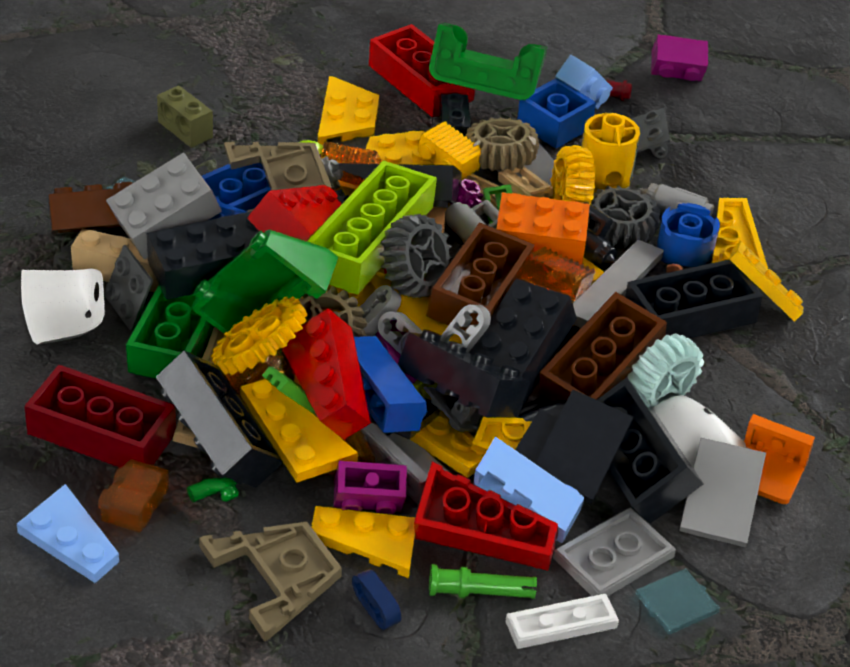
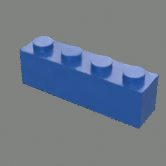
M376 336L354 337L368 411L383 433L420 431L422 419L427 412L425 399L416 390L412 382Z

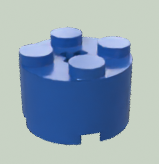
M682 203L678 204L676 209L670 210V207L666 209L662 215L657 240V247L664 250L661 261L666 264L674 263L691 268L706 265L712 259L720 228L719 219L717 217L714 219L710 216V210L697 204Z

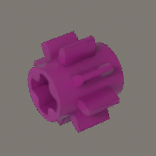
M464 179L460 183L457 202L467 204L470 208H473L482 202L481 199L484 195L480 193L481 189L476 182Z

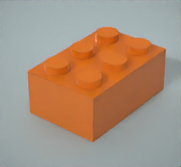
M502 192L496 229L534 244L530 262L581 269L586 245L590 204Z

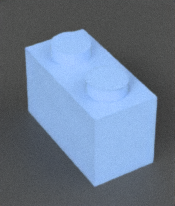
M571 54L555 76L596 102V109H599L602 103L607 101L613 89L593 67Z

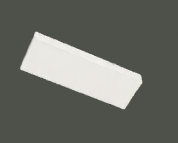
M606 593L508 613L506 615V624L517 649L615 629L619 622Z

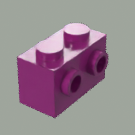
M658 34L652 47L651 75L681 78L689 81H702L708 68V41Z
M339 461L334 478L333 508L361 511L362 509L376 510L377 513L382 514L401 512L406 499L407 465Z

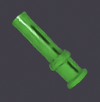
M431 564L429 596H435L436 593L457 594L459 598H465L471 593L531 599L536 597V590L533 588H522V586L537 587L536 576L471 573L470 569L463 566L459 570L441 569L438 568L437 564Z

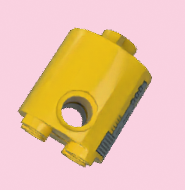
M602 113L592 116L585 123L581 147L588 148L595 160L596 179L594 193H596L597 189L605 190L607 186L616 188L617 185L621 188L630 186L639 144L640 129L633 120L616 113Z

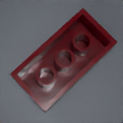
M58 365L24 406L28 435L142 476L148 473L172 440L176 430V407L174 404L62 365Z

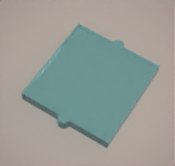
M683 569L636 590L637 597L649 610V616L655 617L669 635L719 613L720 608L706 593V587L700 586L687 569Z

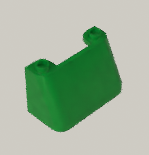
M449 23L438 25L429 64L430 73L435 79L518 100L528 99L534 94L548 47L538 44L525 45L520 50L519 55L515 56L514 61L466 50L468 35L462 27Z
M274 230L259 231L253 237L249 246L209 281L203 280L200 282L193 293L196 298L191 309L222 333L230 331L234 324L243 321L244 316L249 317L255 309L260 310L265 303H268V305L272 304L275 299L280 301L286 296L288 299L292 296L295 299H300L304 294L318 299L328 289L338 256L326 247Z

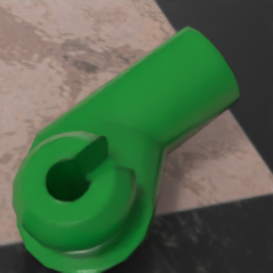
M208 478L187 487V494L192 502L219 492L221 499L227 502L238 497L239 491L235 486L237 485L236 481L230 478Z

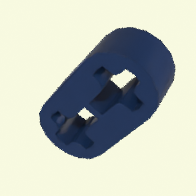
M368 569L352 576V586L358 600L380 629L384 630L401 622V611L398 603L373 570Z

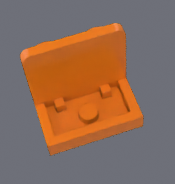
M755 414L752 415L744 439L746 448L766 452L757 495L780 504H788L808 464L815 440L814 436Z

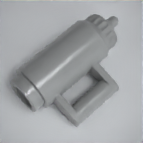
M651 183L646 189L639 188L641 194H649L650 199L656 201L659 213L663 214L669 207L670 210L676 209L678 204L691 203L710 210V216L713 214L714 205L709 203L708 198L690 191Z
M484 200L473 208H470L467 204L456 202L451 204L445 211L446 224L465 243L479 222L485 224L479 217L483 213L493 221L488 226L496 229L499 210L489 200Z

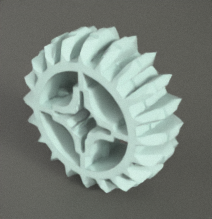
M677 333L671 336L667 334L662 340L657 339L653 346L647 347L643 355H639L640 359L632 365L633 371L628 374L627 378L641 391L651 407H654L670 397L684 396L687 392H690L692 385L697 383V376L702 373L701 367L704 364L702 359L703 353L690 338L678 335Z

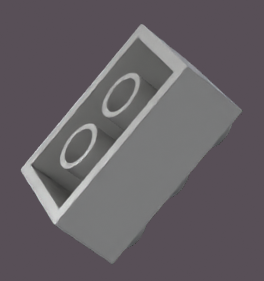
M184 152L106 200L117 221L143 259L148 258L147 233L207 221L222 212L212 190Z

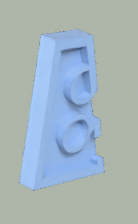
M66 484L17 523L18 534L94 583L119 563L118 551Z

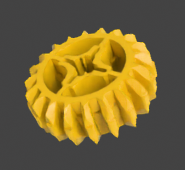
M577 145L565 146L557 153L550 179L551 186L553 187V196L550 199L577 201L580 203L588 202L591 204L594 198L596 168L594 166L595 160L588 148Z

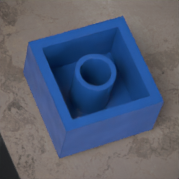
M555 78L538 87L530 98L519 101L517 120L520 119L522 123H529L530 127L536 129L538 138L557 149L584 133L585 123L594 116L596 102L558 78Z

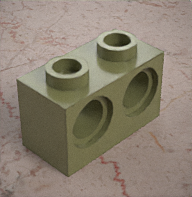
M181 86L171 88L157 95L158 122L192 148L213 138V111Z

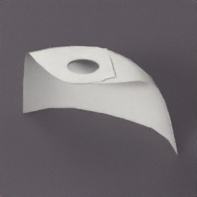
M93 268L84 270H21L22 306L30 336L35 344L40 345L76 338L92 331L101 324L105 315L103 277L99 270ZM98 282L99 297L98 300L95 301L94 289L96 283ZM88 310L91 312L90 318L85 317Z
M673 396L652 407L693 469L701 438L746 448V443L719 417L699 402L687 396Z

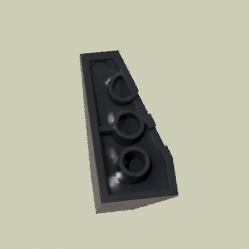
M339 163L338 169L366 179L379 164ZM396 164L437 177L433 208H448V203L457 202L462 172L455 166Z

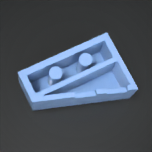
M497 437L493 439L475 470L474 485L486 491L491 490L501 495L502 499L514 505L519 504L557 523L556 541L563 543L580 513L584 497L575 488L562 483Z

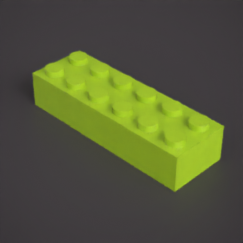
M383 160L308 240V242L330 249L338 256L329 285L358 295L384 264V257L380 255L384 251L381 241L386 239L385 231L391 228V223L406 215H427L434 205L437 177Z

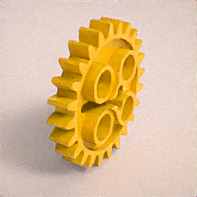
M286 296L280 301L275 299L269 305L265 303L262 309H255L252 315L249 317L244 316L243 321L234 324L230 331L224 333L225 338L217 342L218 346L213 349L212 361L221 369L224 375L228 373L234 375L237 371L243 373L247 367L253 369L259 361L264 363L269 355L275 356L277 354L276 350L286 347L289 340L296 337L295 332L302 330L303 327L301 325L307 321L305 317L308 315L305 308L293 296L289 299Z

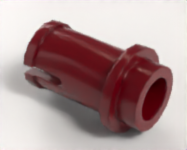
M606 80L613 87L610 92L611 97L621 98V101L630 99L632 92L631 83H628L627 80L623 82Z

